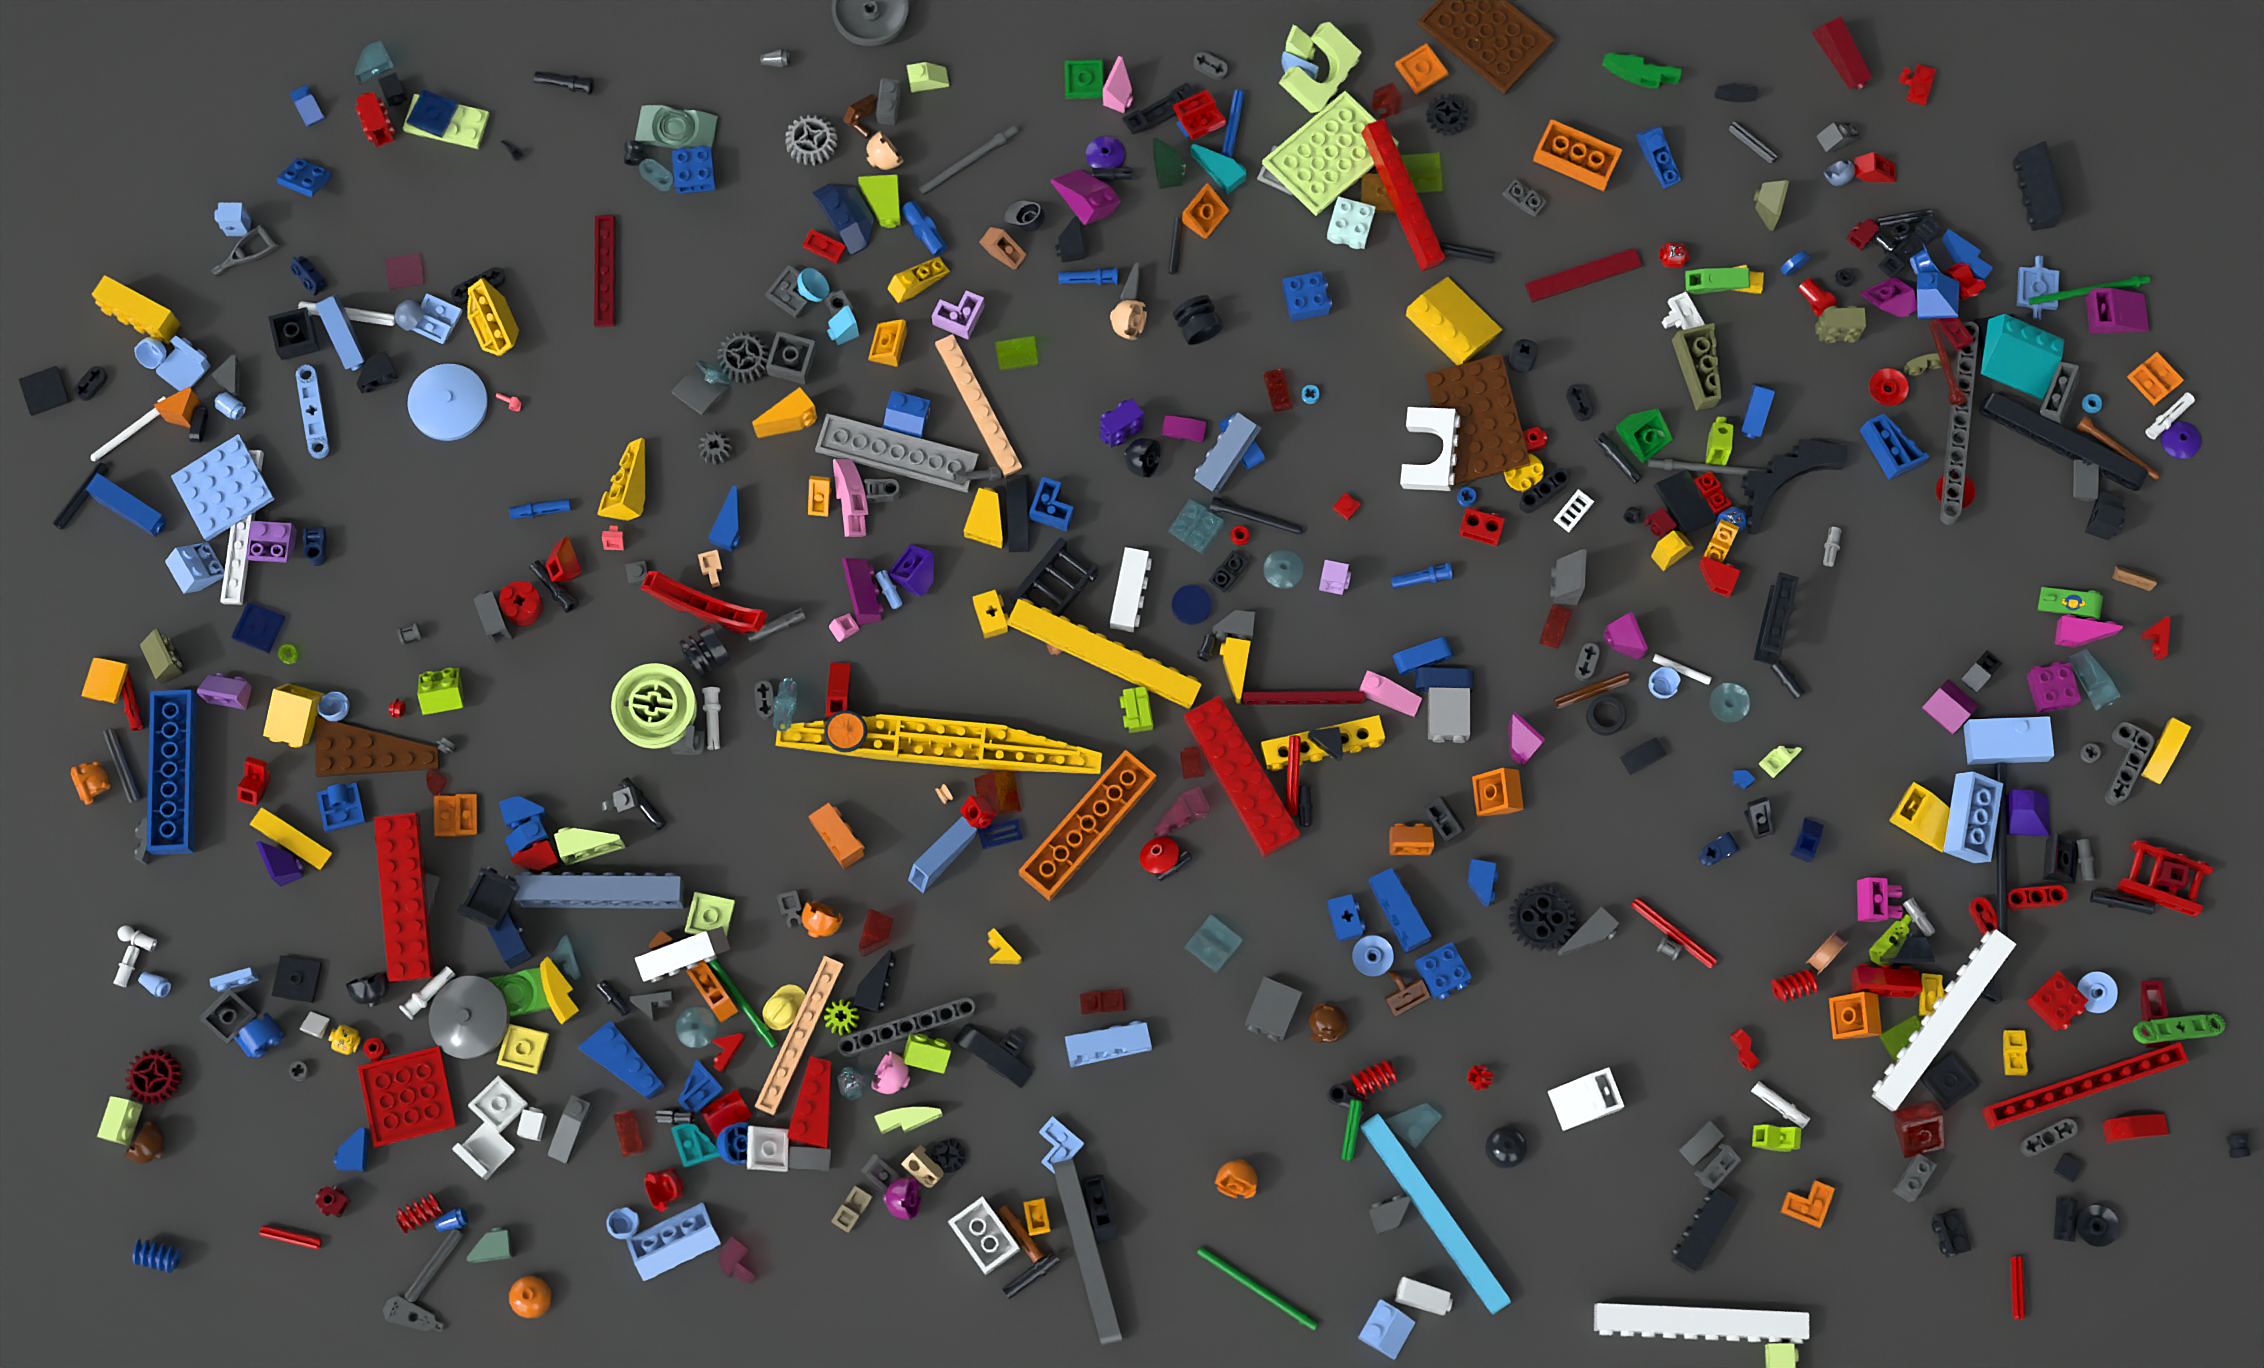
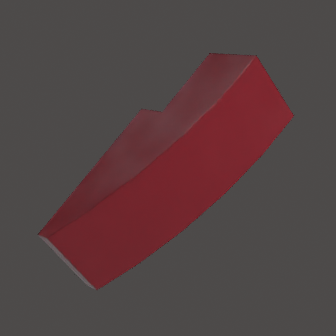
M2162 980L2141 981L2140 1002L2142 1022L2169 1018ZM2143 1029L2144 1036H2148L2147 1031ZM2170 1041L2145 1043V1048L2166 1047Z

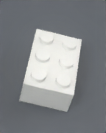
M983 1197L948 1221L985 1275L1020 1251L1015 1241Z

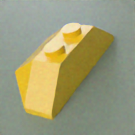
M481 278L468 288V319L482 350L501 356L514 346L519 329L504 296L485 279Z

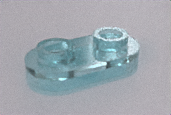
M645 159L640 163L639 171L641 176L658 190L668 191L673 187L674 179L672 174L656 161ZM648 169L653 170L651 173L646 172ZM663 180L668 181L666 184H661Z

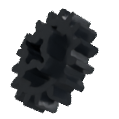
M1441 94L1439 100L1435 97L1433 103H1429L1426 112L1428 116L1427 123H1431V129L1437 128V134L1443 131L1444 136H1446L1447 132L1454 135L1455 130L1460 132L1461 126L1465 127V120L1468 119V108L1463 107V100L1457 101L1458 96L1452 99L1451 94H1448L1447 98Z

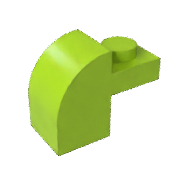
M1754 1125L1752 1146L1775 1151L1800 1149L1802 1128Z

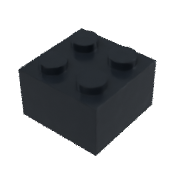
M307 307L268 316L275 350L281 360L320 351L313 317Z

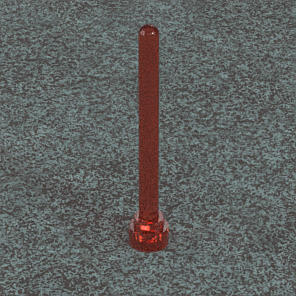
M1931 320L1929 322L1930 331L1950 389L1948 395L1950 405L1962 404L1966 400L1964 392L1957 387L1935 320Z

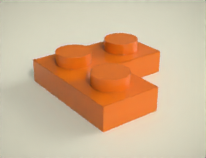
M1815 1180L1808 1199L1787 1192L1780 1212L1821 1228L1835 1188Z

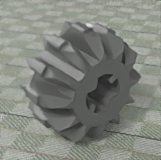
M716 430L713 432V435L707 432V439L701 437L700 441L702 444L698 445V449L701 450L700 456L702 458L705 457V462L707 463L711 460L714 465L717 464V460L724 463L723 457L729 458V451H732V446L729 445L731 442L730 438H725V433L723 432L718 436Z

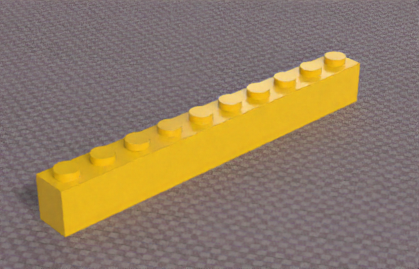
M1027 599L1017 600L1007 625L1140 687L1147 686V690L1187 709H1190L1201 686L1197 678L1190 675L1186 677L1180 674V671L1176 668L1162 666V663L1156 659L1151 658L1149 660L1143 657L1141 652L1137 650L1130 651L1120 642L1114 641L1113 643L1106 640L1107 637L1103 634L1091 633L1083 625L1078 624L1076 626L1070 623V620L1064 616L1057 617L1053 615L1052 611L1047 608L1041 607L1040 609L1033 606L1034 603Z

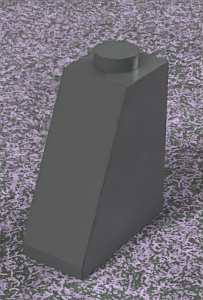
M484 591L478 594L476 598H473L486 635L492 645L496 646L511 640L512 636L492 591Z

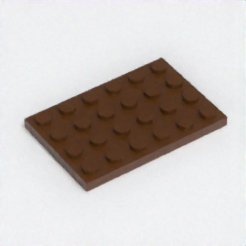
M1437 0L1417 21L1419 27L1504 95L1554 43V38L1506 0Z
M1502 354L1425 374L1433 407L1455 409L1458 416H1460V427L1456 428V435H1458L1459 441L1458 446L1454 449V454L1457 455V462L1452 470V473H1455L1454 485L1531 465Z

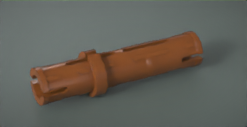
M1008 1205L1003 1206L996 1212L1007 1226L1008 1232L1011 1231L1033 1263L1040 1260L1044 1254L1021 1224L1022 1221L1016 1218Z

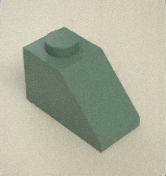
M505 1228L492 1229V1232L486 1233L467 1256V1261L469 1263L513 1258L511 1232L505 1230Z

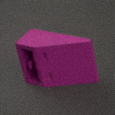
M2114 288L2091 289L2085 297L2090 334L2149 331L2144 294Z

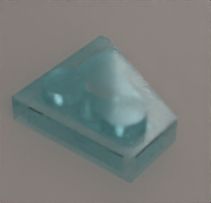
M1424 1103L1386 1119L1385 1124L1413 1148H1416L1442 1116L1427 1103Z

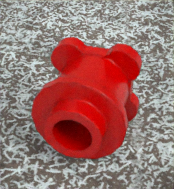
M381 1038L368 1039L363 1046L364 1054L370 1058L371 1062H377L381 1057L388 1056L389 1049L385 1048ZM374 1046H377V1049L375 1051H372V1048Z

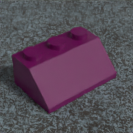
M843 558L842 563L858 626L882 621L880 614H883L884 611L882 603L876 600V595H879L877 583L872 584L871 577L875 576L872 565H868L866 559Z

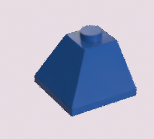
M1939 272L1918 273V319L1958 318L1959 282Z

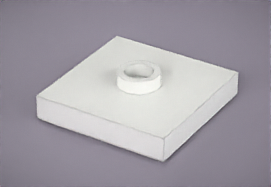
M499 1076L468 1104V1107L497 1134L507 1127L528 1106V1103Z
M748 1127L747 1169L788 1171L787 1134L789 1129Z

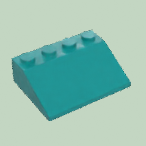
M2007 314L1988 320L1981 374L2038 399H2044L2058 364L2061 362L2065 340Z

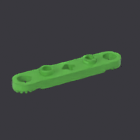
M2217 1014L2195 1015L2143 1021L2134 1027L2133 1034L2141 1043H2154L2217 1036L2225 1030L2226 1026L2225 1022H2223L2224 1020ZM2210 1022H2215L2218 1029H2214V1027H2211L2212 1025H2210ZM2140 1029H2145L2148 1033V1036H2144V1034L2142 1035Z

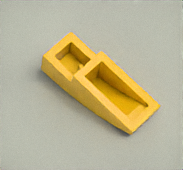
M2171 718L2167 722L2160 739L2157 740L2141 775L2160 784L2177 756L2191 726Z
M546 957L540 963L542 984L548 1003L562 1025L573 1017L579 1009L568 996L573 988L550 958Z

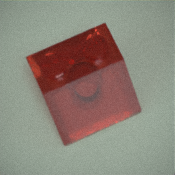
M1933 1101L1893 1111L1894 1126L1904 1158L1945 1148L1943 1116Z

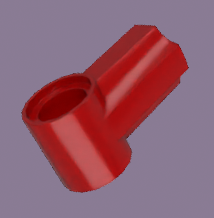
M1811 277L1806 279L1797 289L1809 301L1811 309L1817 316H1821L1828 307L1837 305L1834 296L1829 292H1824Z

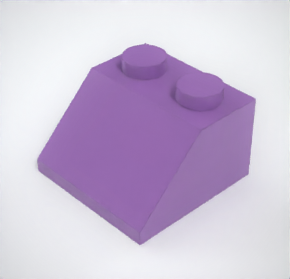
M216 673L215 676L207 675L199 686L197 693L207 703L246 710L252 686L244 678L235 677V679H229L226 675Z

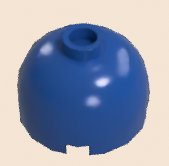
M742 1122L726 1126L720 1132L716 1147L721 1158L729 1164L743 1165L747 1163L749 1124Z

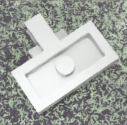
M1687 292L1668 300L1672 310L1669 312L1670 316L1665 317L1662 322L1665 329L1674 325L1677 328L1681 326L1683 330L1705 325Z

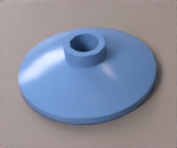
M1371 935L1360 939L1356 943L1352 958L1355 967L1361 973L1367 976H1379L1389 970L1393 963L1394 954L1391 945L1384 938ZM1374 954L1376 960L1371 961L1369 955Z

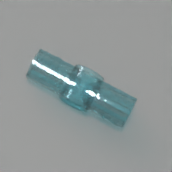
M784 679V681L780 682L778 695L774 697L773 727L781 732L787 731L791 727L793 714H796L797 682L792 681V679Z

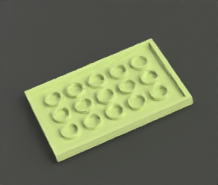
M1344 91L1263 159L1262 164L1316 216L1375 166L1361 132L1367 124L1376 120ZM1392 136L1397 147L1399 142Z

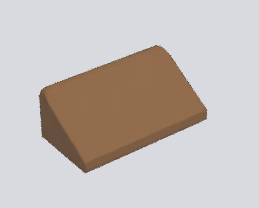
M2116 565L2112 576L2114 580L2151 591L2157 584L2154 577Z

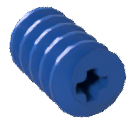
M141 1238L137 1241L132 1257L135 1265L141 1264L143 1267L149 1266L151 1269L157 1268L159 1271L166 1270L167 1273H172L178 1267L182 1248H178L176 1253H174V1246H170L168 1251H166V1244H162L158 1249V1242H154L149 1247L150 1240H146L143 1245H141Z

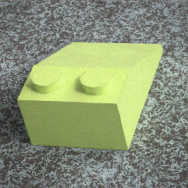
M570 827L562 828L558 831L559 833L554 834L560 857L566 866L626 848L621 837L616 834L577 828L570 829Z

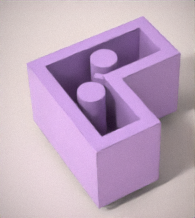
M966 290L958 307L940 299L932 314L933 325L968 340L985 307L984 298Z

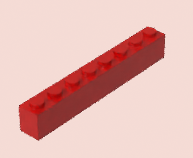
M1384 119L1369 123L1361 132L1418 265L1421 271L1437 267L1445 259V256Z

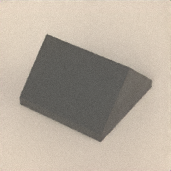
M228 988L199 1019L228 1044L257 1013L237 993Z

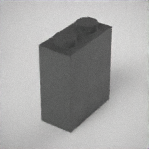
M1263 977L1245 1021V1026L1248 1027L1247 1030L1259 1034V1032L1267 1034L1266 1037L1272 1041H1283L1302 992Z

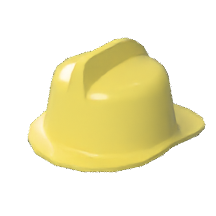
M796 985L782 986L777 990L763 1008V1019L767 1026L774 1030H783L789 1027L794 1022L806 997L804 991Z

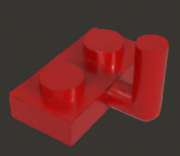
M1917 64L1913 78L1908 77L1910 74L1909 68L1903 69L1898 80L1900 83L1910 86L1906 101L1925 106L1936 69Z

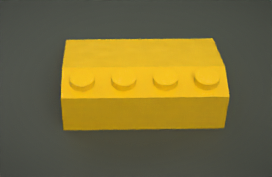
M1446 277L1421 294L1408 306L1406 316L1456 365L1468 363L1503 331L1449 277Z

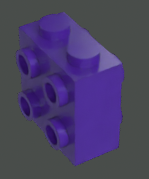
M1133 398L1128 401H1122L1112 412L1107 411L1101 416L1099 437L1104 444L1108 443L1111 448L1115 445L1120 446L1126 441L1128 436L1131 434L1136 435L1143 429L1144 413Z

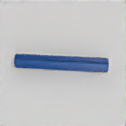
M1238 89L1234 91L1222 155L1231 159L1244 99V91Z

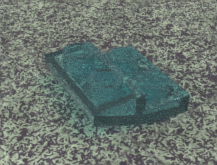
M1189 499L1168 532L1187 546L1204 554L1225 522L1223 519L1208 512L1204 506Z

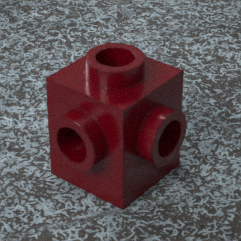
M333 1185L332 1188L325 1186L324 1189L321 1188L316 1194V1202L314 1204L320 1207L318 1211L328 1217L330 1214L341 1218L351 1200L343 1196L345 1191Z

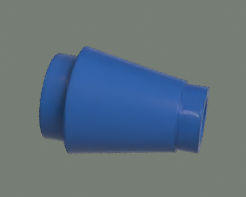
M455 1208L435 1220L438 1232L463 1228L465 1224H468V1217L463 1208Z

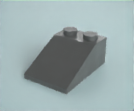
M1582 549L1557 559L1555 566H1552L1551 578H1554V585L1550 587V597H1553L1554 604H1578L1585 588L1587 549Z

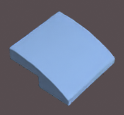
M426 293L420 306L424 311L422 318L411 330L441 344H445L456 326L463 309Z

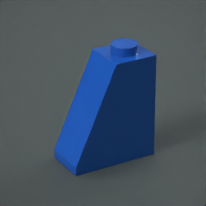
M1753 384L1740 429L1741 432H1744L1745 437L1755 439L1756 436L1761 437L1775 393L1773 389Z

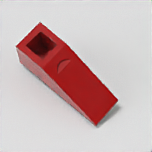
M830 663L826 703L827 720L839 711L849 710L850 663Z

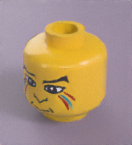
M340 1025L337 1030L333 1029L329 1037V1041H332L331 1048L345 1055L356 1052L361 1040L359 1031L346 1025Z

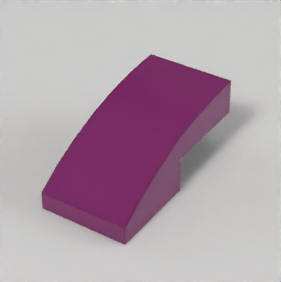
M1164 416L1161 435L1178 440L1184 438L1201 443L1204 441L1206 422L1183 417Z

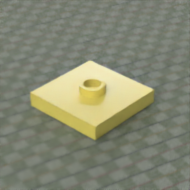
M509 1024L497 1064L538 1075L549 1034Z

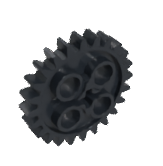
M1545 885L1541 887V890L1534 886L1533 892L1527 888L1525 890L1526 896L1519 893L1520 900L1514 899L1513 903L1517 907H1510V911L1514 912V914H1510L1508 918L1514 921L1509 924V927L1516 928L1512 935L1519 934L1520 936L1517 941L1525 940L1524 947L1531 944L1532 951L1538 946L1539 952H1542L1544 947L1549 952L1551 945L1558 949V941L1564 945L1566 942L1564 937L1570 938L1571 934L1568 931H1573L1575 928L1570 923L1576 921L1575 918L1570 916L1575 913V910L1568 909L1572 902L1565 903L1567 896L1559 897L1560 890L1553 893L1552 886L1549 891H1546ZM1544 900L1548 907L1542 909L1538 906L1537 902ZM1529 905H1532V906L1534 907L1535 911H1534L1533 909H1531V908L1529 907ZM1524 913L1530 914L1533 921L1526 922L1522 915ZM1544 915L1546 917L1545 921L1542 920L1540 922L1538 918ZM1558 915L1562 922L1556 924L1552 921L1551 917ZM1539 928L1544 929L1547 936H1538L1536 930Z

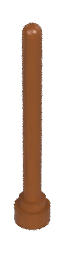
M2085 416L2076 427L2082 433L2089 432L2122 457L2144 467L2148 471V476L2152 479L2157 480L2160 477L2157 471L2094 427V423H2092V419Z

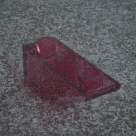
M1199 786L1179 795L1154 828V837L1158 835L1160 837L1166 836L1175 827H1178V829L1183 828L1189 824L1188 821L1194 818L1199 820L1207 816L1210 807Z

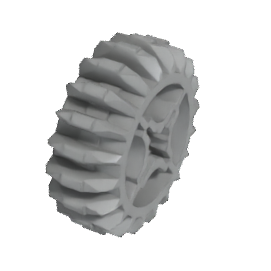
M808 114L807 119L800 116V122L794 120V126L789 125V132L785 134L787 138L785 144L787 145V151L791 152V157H797L798 163L804 160L805 165L812 162L813 166L816 164L815 161H819L822 164L823 158L829 160V154H834L833 148L837 147V142H835L837 141L836 130L832 127L831 122H826L824 117L819 120L817 114L814 118H811ZM804 131V135L797 140L799 134ZM808 135L810 136L811 139H813L814 145H813L812 141L809 140ZM826 139L825 144L821 148H818L819 144H821L823 140Z

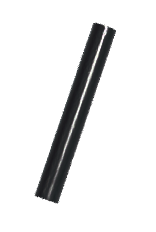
M1179 217L1175 218L1169 274H1176L1182 229V218Z

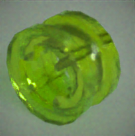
M285 644L279 648L278 656L283 663L292 664L297 660L298 652L292 645ZM286 650L288 652L291 650L292 656L290 658L288 656L285 658L284 652Z

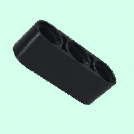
M1557 468L1524 492L1519 503L1521 511L1532 513L1563 491L1570 479L1568 470ZM1561 476L1565 481L1558 482L1555 477ZM1540 488H1547L1549 493H1542ZM1531 499L1534 504L1528 505L1524 500Z

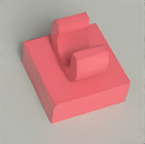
M610 526L609 531L602 532L604 550H624L623 532H618V526Z

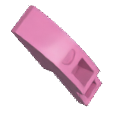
M834 459L837 499L842 501L845 537L865 536L864 516L868 514V507L858 470L851 459Z

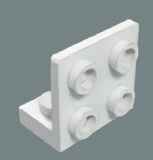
M485 1122L463 1145L457 1143L452 1148L484 1180H487L515 1151L500 1134H497Z

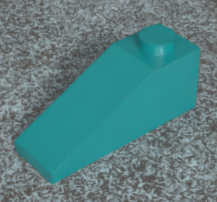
M1196 144L1191 145L1190 154L1227 195L1245 182L1246 170L1240 163L1237 164L1229 157Z

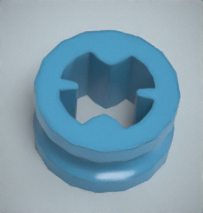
M1314 385L1305 386L1302 390L1303 401L1308 404L1316 403L1319 399L1318 388ZM1307 391H1314V398H1307Z

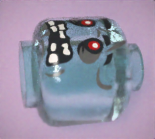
M852 1067L843 1069L836 1078L840 1095L848 1100L861 1097L866 1089L861 1071Z

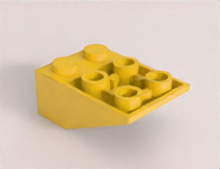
M1913 782L1908 787L1889 821L1938 851H1944L1950 808L1932 792Z

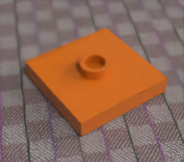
M1427 43L1395 62L1396 68L1416 95L1445 78L1449 73Z

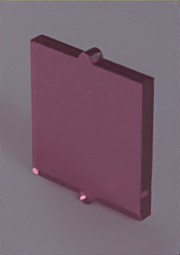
M419 253L385 259L387 269L385 275L388 277L390 290L424 284L422 274L424 268L421 266Z

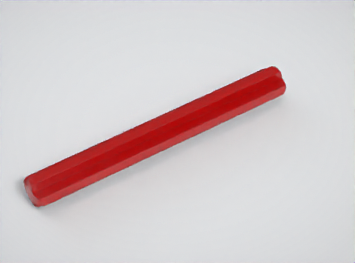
M1638 897L1631 904L1632 908L1678 944H1682L1683 948L1707 967L1712 968L1716 964L1717 958Z

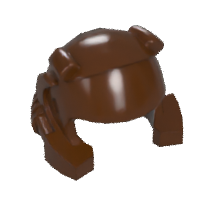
M1319 1003L1313 1005L1314 1010L1310 1015L1309 1023L1314 1032H1312L1310 1039L1317 1043H1333L1341 1038L1347 1030L1348 1021L1343 1010L1334 1004Z

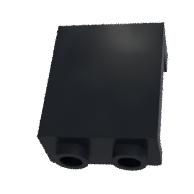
M489 866L486 869L479 867V875L464 904L460 903L457 912L498 932L520 887L515 883L516 879L505 874L502 877L497 874V870Z

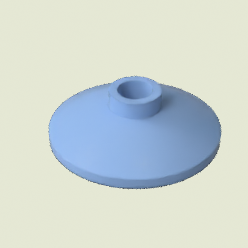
M2092 972L2085 975L2077 987L2089 1000L2084 1005L2086 1010L2093 1013H2103L2110 1010L2118 998V988L2115 981L2103 972ZM2099 989L2103 991V994L2100 997L2097 994V991Z

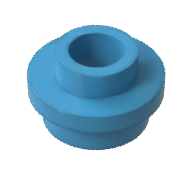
M2088 394L2082 400V407L2088 413H2097L2102 408V400L2096 394ZM2089 402H2093L2095 406H2090Z

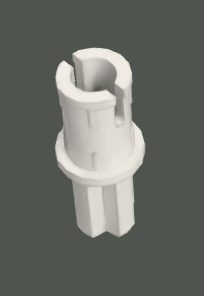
M128 946L122 963H119L120 968L113 982L114 984L122 987L127 986L132 970H135L133 967L140 951L139 948Z

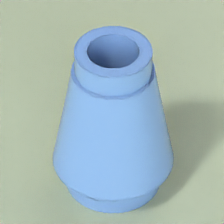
M143 972L139 977V983L155 997L160 996L163 998L171 989V983L166 978Z

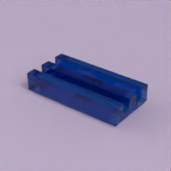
M1018 819L988 826L986 829H978L983 850L1023 840ZM1015 825V829L995 833L988 836H984L983 834ZM1017 833L1016 836L1000 839L989 843L985 842L995 838Z

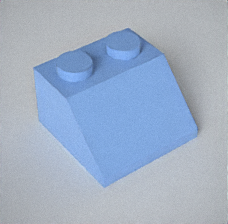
M1380 1299L1358 1339L1395 1360L1415 1322L1400 1310Z

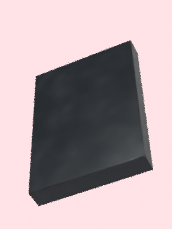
M1687 469L1655 483V490L1684 536L1717 520L1716 515Z

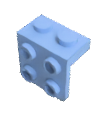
M175 335L171 340L175 349L156 369V373L178 391H182L189 386L192 388L211 365L206 360L208 356L200 349L194 350L192 348L193 345L186 338L183 337L181 340Z

